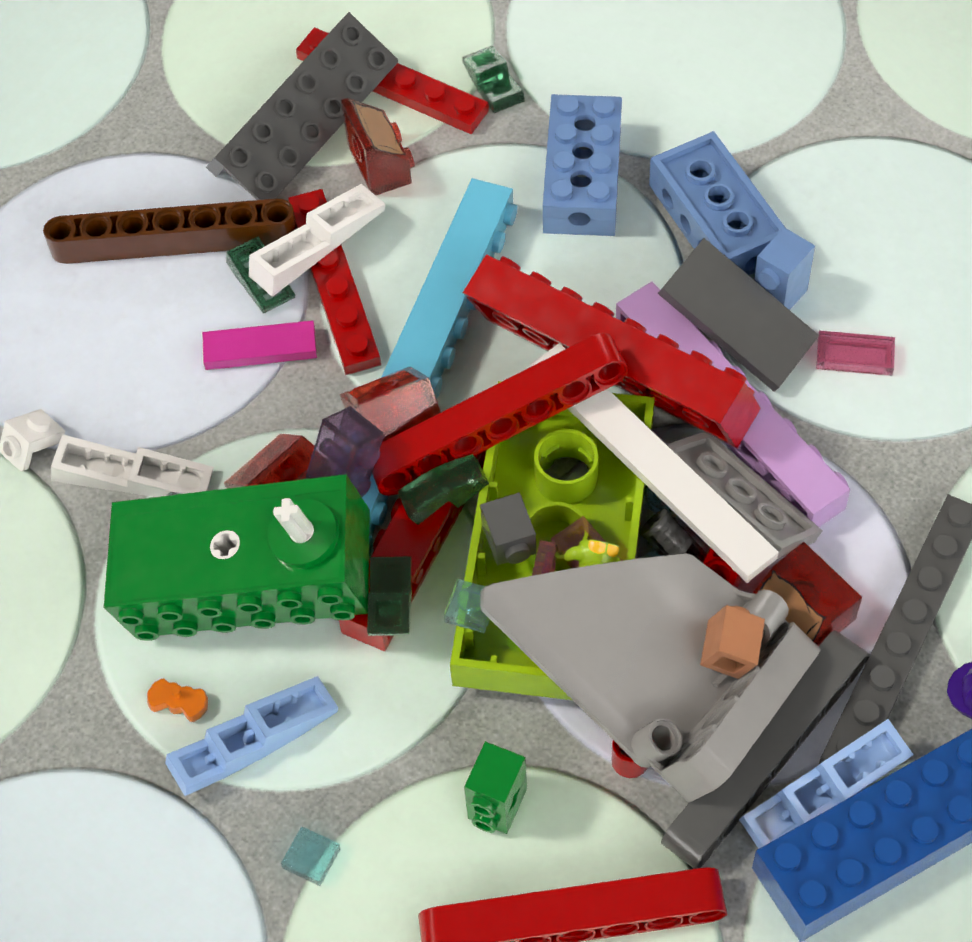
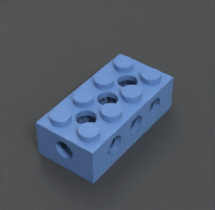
M551 94L542 206L543 233L615 236L622 97ZM579 147H587L589 149L582 150L579 149Z
M712 131L651 157L649 186L691 246L695 249L705 238L747 275L754 274L757 256L785 226L717 134Z

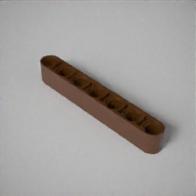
M264 199L57 216L47 221L44 225L43 233L53 259L59 263L70 264L263 248L296 230L297 226L294 210L289 201L284 199Z

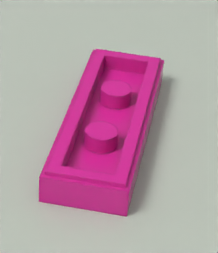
M314 320L202 332L205 370L317 358Z

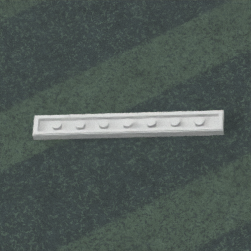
M560 343L532 362L530 367L565 350V348ZM608 389L568 408L575 417L746 583L778 559L779 552Z

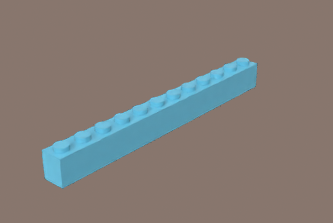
M474 178L471 179L376 387L378 389L412 377L423 397L427 417H418L404 422L391 432L369 436L365 440H363V434L357 429L337 475L347 474L370 509L369 554L373 546L372 534L376 525L381 526L385 520L388 509L386 502L389 496L379 492L367 463V453L374 446L428 419L429 403L431 399L436 400L441 391L443 371L445 368L450 369L453 364L456 352L454 346L457 339L462 340L466 334L468 314L470 310H476V307L462 292L485 255L494 257L495 253H501L505 243L507 225L512 226L516 219L518 206L513 204L512 188Z

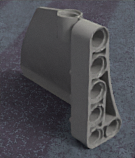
M687 553L597 564L494 583L485 586L480 595L482 612L604 730L637 765L645 768L652 767L688 803L714 791L732 775L820 652V648L794 622L788 623L785 620L789 613V608L784 599L777 593L770 590H761L757 594L740 591L693 555ZM726 605L746 608L750 611V614L765 619L758 665L740 679L700 665L708 620Z

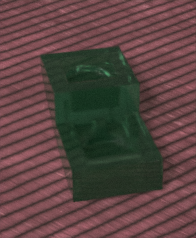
M493 45L462 57V62L483 100L489 103V108L493 113L525 101L523 89L509 74L507 61Z
M472 454L433 468L408 483L398 491L408 518L419 525L448 501L459 508L487 486L489 482L478 459Z
M411 556L370 557L368 636L410 635L412 599Z

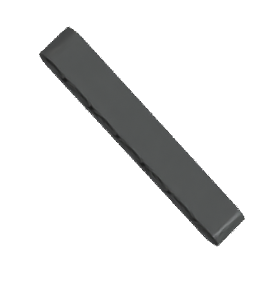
M833 630L820 644L818 656L732 775L714 791L688 803L665 832L661 844L692 868H701L736 826L739 819L745 815L858 676L870 656L867 651L838 631Z

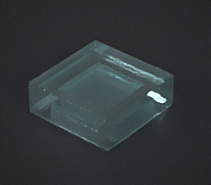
M301 826L281 862L282 869L321 886L341 850L340 844Z

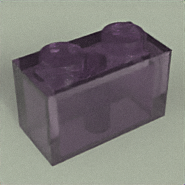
M351 406L322 419L305 479L347 474L361 497H363L371 486L370 478L374 465L380 458L381 453L379 450L384 433Z

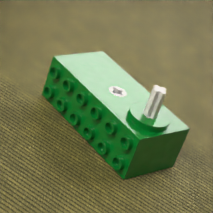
M347 474L112 502L103 608L136 639L143 641L156 640L160 635L169 634L190 637L196 635L198 631L207 630L229 633L235 631L236 627L246 626L268 629L274 627L275 623L284 622L306 625L313 623L315 619L322 618L344 621L353 619L355 615L368 614L370 509Z

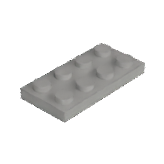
M702 432L666 444L779 552L778 559L815 543L823 531L712 435Z

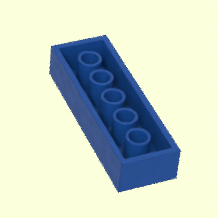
M972 729L756 850L752 869L800 942L972 843Z

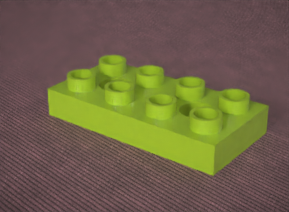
M612 393L652 431L655 397ZM568 409L486 450L450 660L452 686L572 700L482 612L480 607L481 591L485 586L494 583L578 568L579 561H566L564 554L568 549L578 546L582 540H599L618 545V557L621 561L632 560L637 557L645 483ZM561 457H572L581 460L588 468V472L584 476L568 481L552 478L544 471L552 466L555 459ZM520 492L536 533V554L530 555L528 559L520 563H505L497 566L482 527L480 504Z

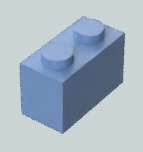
M784 227L757 256L754 280L790 310L808 290L815 245Z

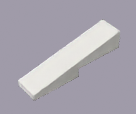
M362 184L308 212L305 225L250 254L249 277L273 297L385 210V203Z
M62 434L51 465V481L160 497L207 491L214 467L138 447L135 454Z

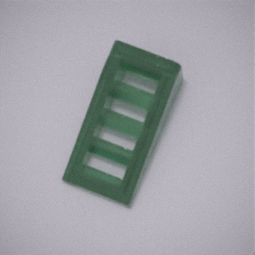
M256 237L227 251L226 263L264 314L295 298V293L290 285H287L281 290V294L267 301L265 300L263 295L267 294V292L263 288L258 289V284L249 277V267L245 268L243 265L249 262L250 254L265 247L260 238Z

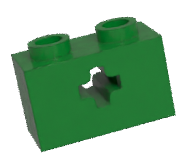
M486 741L464 786L468 819L472 820L471 822L475 827L488 833H494L498 830L507 834L527 791L526 757Z

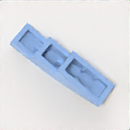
M318 676L246 705L243 715L207 729L204 739L167 754L165 764L184 796H187L232 775L297 739L337 713L338 706Z
M887 719L742 816L739 821L759 849L862 791L914 754L889 719Z

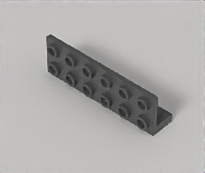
M348 12L206 168L215 177L224 169L256 200L276 199L356 110L352 101L360 105L398 63V59Z

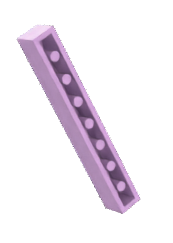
M653 282L648 283L616 303L617 319L625 322L626 318L635 320L647 329L645 333L655 338L659 334L665 335L679 344V350L688 354L692 350L697 351L712 360V366L722 371L729 367L745 376L738 366H732L723 356L720 347L714 341H708L697 326L658 294L660 289ZM746 380L747 386L755 392L753 396L761 409L738 448L726 442L724 443L742 462L818 527L822 526L846 509L850 493L846 479L839 472H833L823 461L818 449L811 444H807L797 434L793 423L787 418H782L772 408L768 397L763 392H757Z

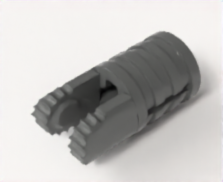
M667 509L660 510L654 514L640 529L639 534L661 556L687 553L693 555L702 563L707 556L701 546L690 534L686 533V530L678 524V521L671 516Z

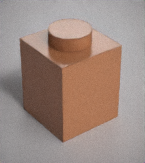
M724 606L708 620L700 665L740 679L758 665L765 619L750 614L749 610L740 606Z

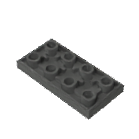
M703 238L658 292L663 299L773 392L782 385L820 336L705 238Z

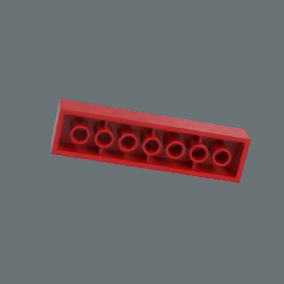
M487 254L485 255L462 293L487 321L546 351H549L559 343L567 349L599 333L609 334L614 339L628 366L626 376L614 386L632 395L655 397V407L738 448L761 409L753 396L755 392L745 383L747 378L729 367L722 371L712 366V360L697 351L692 350L690 354L678 349L679 344L671 338L662 334L655 338L645 333L647 329L635 320L626 318L625 322L613 317L615 315L614 312L600 303L594 302L593 306L582 302L583 298L570 288L563 287L560 291L550 286L552 284L551 281L543 275L534 271L528 275L520 271L521 267L507 257L502 256L500 260H497Z

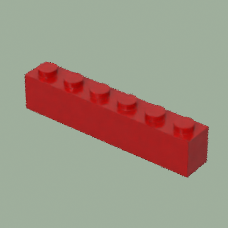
M486 450L408 489L404 498L399 497L396 500L391 512L392 520L386 530L381 529L378 532L373 544L374 552L369 559L368 614L355 615L350 620H339L342 634L386 651L483 472Z

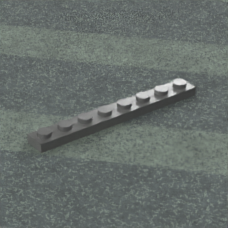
M949 494L947 495L824 749L819 764L889 718L972 541V504Z

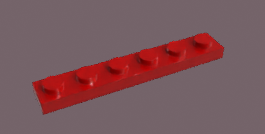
M314 27L296 48L297 59L304 61L329 33ZM399 63L393 67L372 91L469 134L474 132L489 112V103Z
M323 189L288 197V201L294 210L297 229L306 224L308 212L327 203ZM340 244L313 265L310 270L345 375L381 366V358L342 244Z

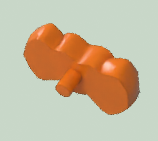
M163 678L154 682L147 692V703L153 712L168 708L171 713H183L190 722H195L208 709L207 694L200 688L181 687L177 683H169Z

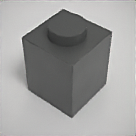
M520 492L480 504L482 527L497 566L505 563H520L528 559L530 555L536 554V533Z

